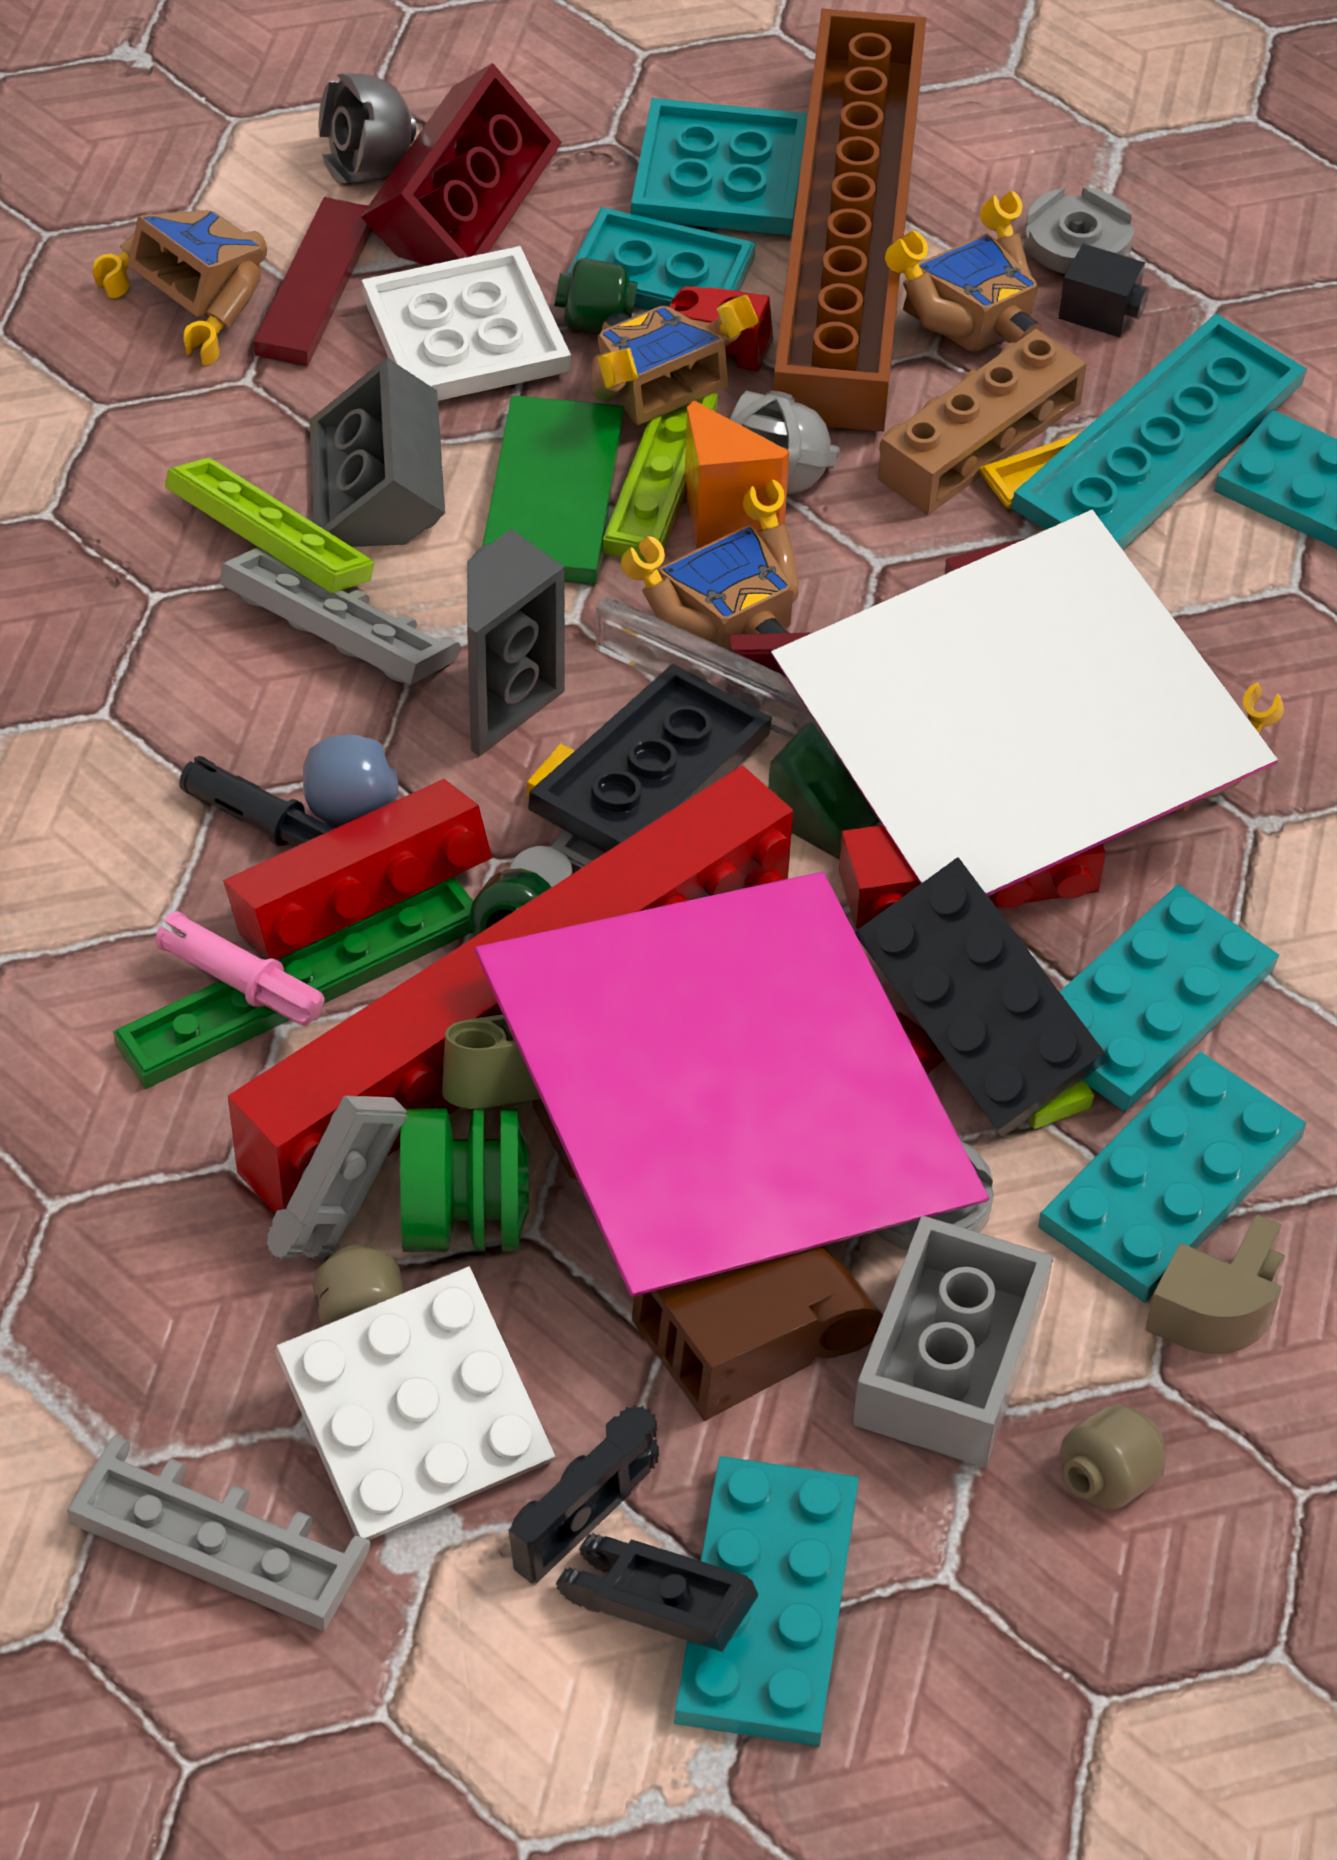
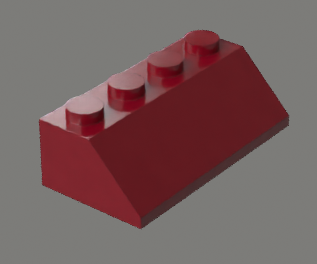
M491 63L450 89L363 212L361 218L397 257L426 266L489 253L562 141L499 69Z

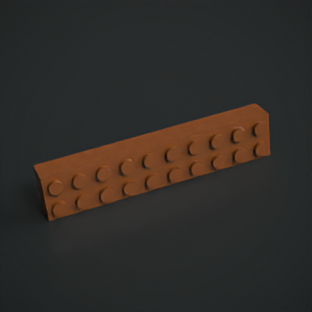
M821 8L775 361L773 391L790 394L796 403L815 410L827 427L881 432L885 430L901 274L894 272L887 266L885 253L889 246L905 235L926 17Z

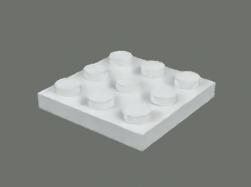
M521 246L362 279V296L388 358L436 389L438 401L571 372V354Z
M470 1266L276 1346L275 1354L353 1533L364 1539L372 1540L549 1464L556 1457Z

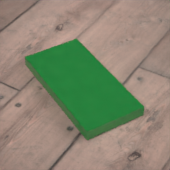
M511 395L483 545L493 543L512 529L563 565L565 581L597 584L603 537L606 530L624 421V405Z

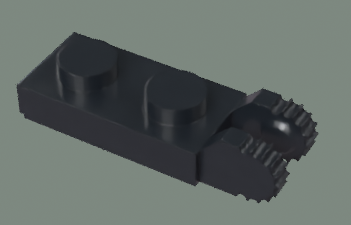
M634 1405L631 1408L626 1407V1410L620 1411V1416H614L606 1423V1438L587 1456L581 1455L575 1458L565 1469L560 1481L539 1501L534 1500L527 1503L518 1512L511 1527L508 1529L513 1568L517 1573L531 1583L534 1581L538 1583L631 1494V1490L649 1474L650 1468H655L654 1464L659 1462L658 1456L660 1454L657 1440H654L653 1437H656L658 1429L655 1414H651L650 1409Z
M594 1533L588 1534L579 1548L581 1551L580 1555L584 1557L583 1559L589 1565L594 1566L596 1570L599 1569L603 1573L608 1572L607 1576L604 1578L569 1567L564 1569L555 1583L560 1594L564 1595L573 1604L579 1605V1607L584 1606L587 1610L596 1613L602 1611L603 1613L720 1652L724 1651L759 1596L752 1579H749L746 1575L633 1539L626 1543Z

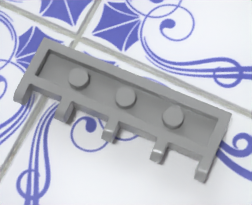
M259 547L223 563L219 584L239 594L246 603L270 610L287 619L288 623L295 629L311 632L334 644L339 652L347 656L358 657L383 670L384 674L394 681L412 685L453 663L460 652L459 642L449 637L438 641L416 629V620L407 615L394 618L368 604L369 596L359 590H354L350 593L342 590L329 593Z
M117 1435L112 1437L67 1509L70 1524L324 1632L326 1631L368 1555L370 1549L369 1540L355 1535L344 1553L307 1538L312 1527L313 1517L298 1511L293 1516L288 1527L284 1529L243 1512L249 1499V1490L234 1485L223 1502H219L181 1486L186 1473V1464L170 1459L161 1474L157 1476L124 1462L130 1450V1441Z

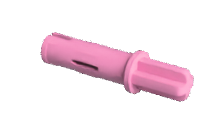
M178 911L170 913L164 921L185 938H181L161 926L159 927L156 934V945L158 948L166 952L169 951L244 993L248 1004L256 1008L267 1006L301 1026H308L313 1020L317 1021L322 1015L323 1011L321 1008L325 1000L323 994L284 972L281 962L273 958L260 959L193 922L186 915Z

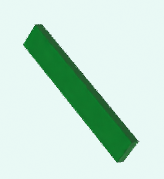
M452 877L281 957L277 961L282 963L284 972L320 991L325 998L324 1003L470 934L469 914L473 900L457 879ZM220 980L114 1030L113 1035L116 1047L143 1087L147 1089L290 1019L267 1006L256 1008L248 1004L244 993Z

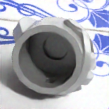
M746 390L741 395L730 420L790 451L787 494H798L811 488L823 475L826 467L836 468L841 447L831 444L827 426L815 410L796 403L792 395L770 390V393L766 392V395Z

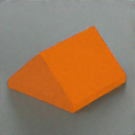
M693 401L687 406L685 497L696 548H701L748 524H751L757 531L761 530L760 521L750 518L744 511L743 499L746 492L753 486L758 501L762 505L770 506V500L766 493V485L770 480L777 481L784 490V502L775 513L778 523H785L790 451L706 406Z

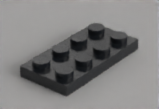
M672 663L529 792L528 810L606 853L729 774L770 735L772 717Z
M959 857L855 931L859 941L1002 1137L1109 1061L1106 1053Z

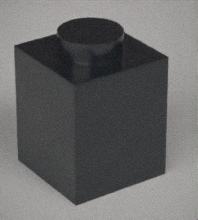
M1083 243L1064 276L1058 319L1121 338L1131 317L1140 319L1147 303L1149 287L1142 285L1145 262Z

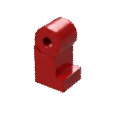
M695 286L683 287L676 292L669 307L692 320L712 323L719 317L717 311L719 306L737 297L748 295L759 323L742 330L739 337L728 345L725 351L726 354L736 356L738 368L759 371L773 340L769 295Z

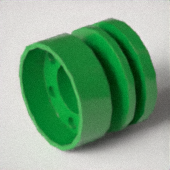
M447 1108L405 1109L407 1111V1118L401 1126L400 1211L403 1252H448L454 1221H468L474 1250L485 1251L486 1220H501L502 1251H519V1239L527 1214L529 1213V1145L526 1143L518 1119V1108H501V1139H485L484 1108L473 1110L467 1139L453 1138L451 1120Z

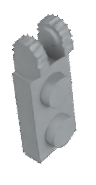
M343 1096L338 1108L330 1119V1123L316 1151L303 1171L301 1180L286 1207L287 1209L278 1210L272 1220L273 1225L269 1227V1233L266 1234L268 1237L266 1243L268 1244V1250L271 1251V1256L281 1260H293L294 1257H298L299 1252H303L302 1256H307V1259L325 1260V1257H330L329 1254L334 1252L333 1246H337L347 1225L352 1224L396 1140L401 1126L407 1118V1111L395 1098Z

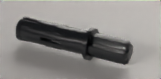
M203 756L195 757L194 763L191 761L187 763L181 773L179 785L183 792L200 798L240 821L246 822L269 834L270 841L277 846H285L289 843L298 846L335 829L306 814L302 802L296 799H290L289 801L281 799L263 790L256 784L215 765V763Z

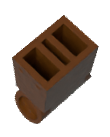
M820 1246L634 1296L631 1320L701 1418L706 1421L810 1366L815 1357L834 1358L856 1352L869 1345L875 1338L883 1313L843 1264L826 1251L825 1246Z

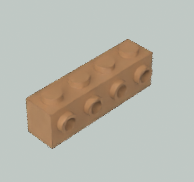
M1038 329L1033 330L1016 343H1009L997 357L980 369L968 372L959 384L942 396L930 399L921 411L904 423L892 426L885 433L879 446L878 480L929 515L980 478L982 475L979 472V467L1007 458L1080 405L1087 362Z

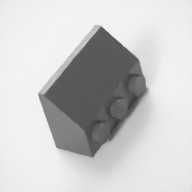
M386 357L310 419L313 523L351 547L406 544L423 530L433 527L445 514L437 390Z
M512 529L493 543L480 547L472 558L467 561L471 751L479 757L565 691V569L563 565Z

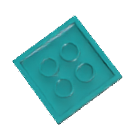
M651 98L631 200V214L680 225L751 231L763 234L792 235L808 113Z

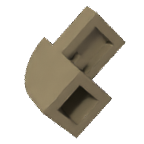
M1256 1214L1231 1264L1180 1243L1153 1294L1145 1331L1187 1349L1209 1354L1238 1351L1258 1341L1272 1324L1282 1288L1281 1285L1275 1283L1285 1259L1284 1254L1275 1251L1282 1224Z

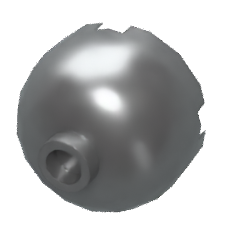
M362 73L339 74L337 76L340 78V81H329L326 85L320 103L319 137H329V146L332 153L322 154L325 166L332 178L340 183H364L385 178L392 173L409 149L410 144L413 143L416 136L415 118L409 112L408 105L397 88L381 78Z

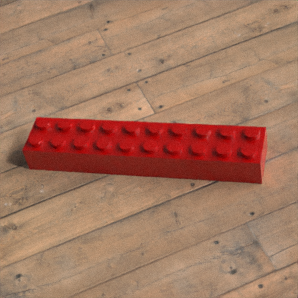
M741 765L228 1095V1104L238 1175L276 1214L278 1210L287 1209L286 1207L301 1180L303 1171L308 1166L330 1123L333 1113L338 1108L344 1095L393 1097L404 1109L447 1108L448 1114H452L461 1107L450 1104L442 1095L444 1040L447 1028L454 1023L464 1020L502 1015V1011L474 952L475 947L786 880L789 875L793 809L745 766ZM401 1130L388 1155L400 1148Z

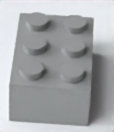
M921 1215L857 1382L853 1426L986 1468L1046 1301L1054 1256Z

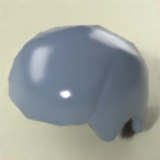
M353 734L327 737L309 749L303 764V790L306 802L316 817L335 828L396 801L399 793L397 771L395 768L389 767L383 746L374 739Z

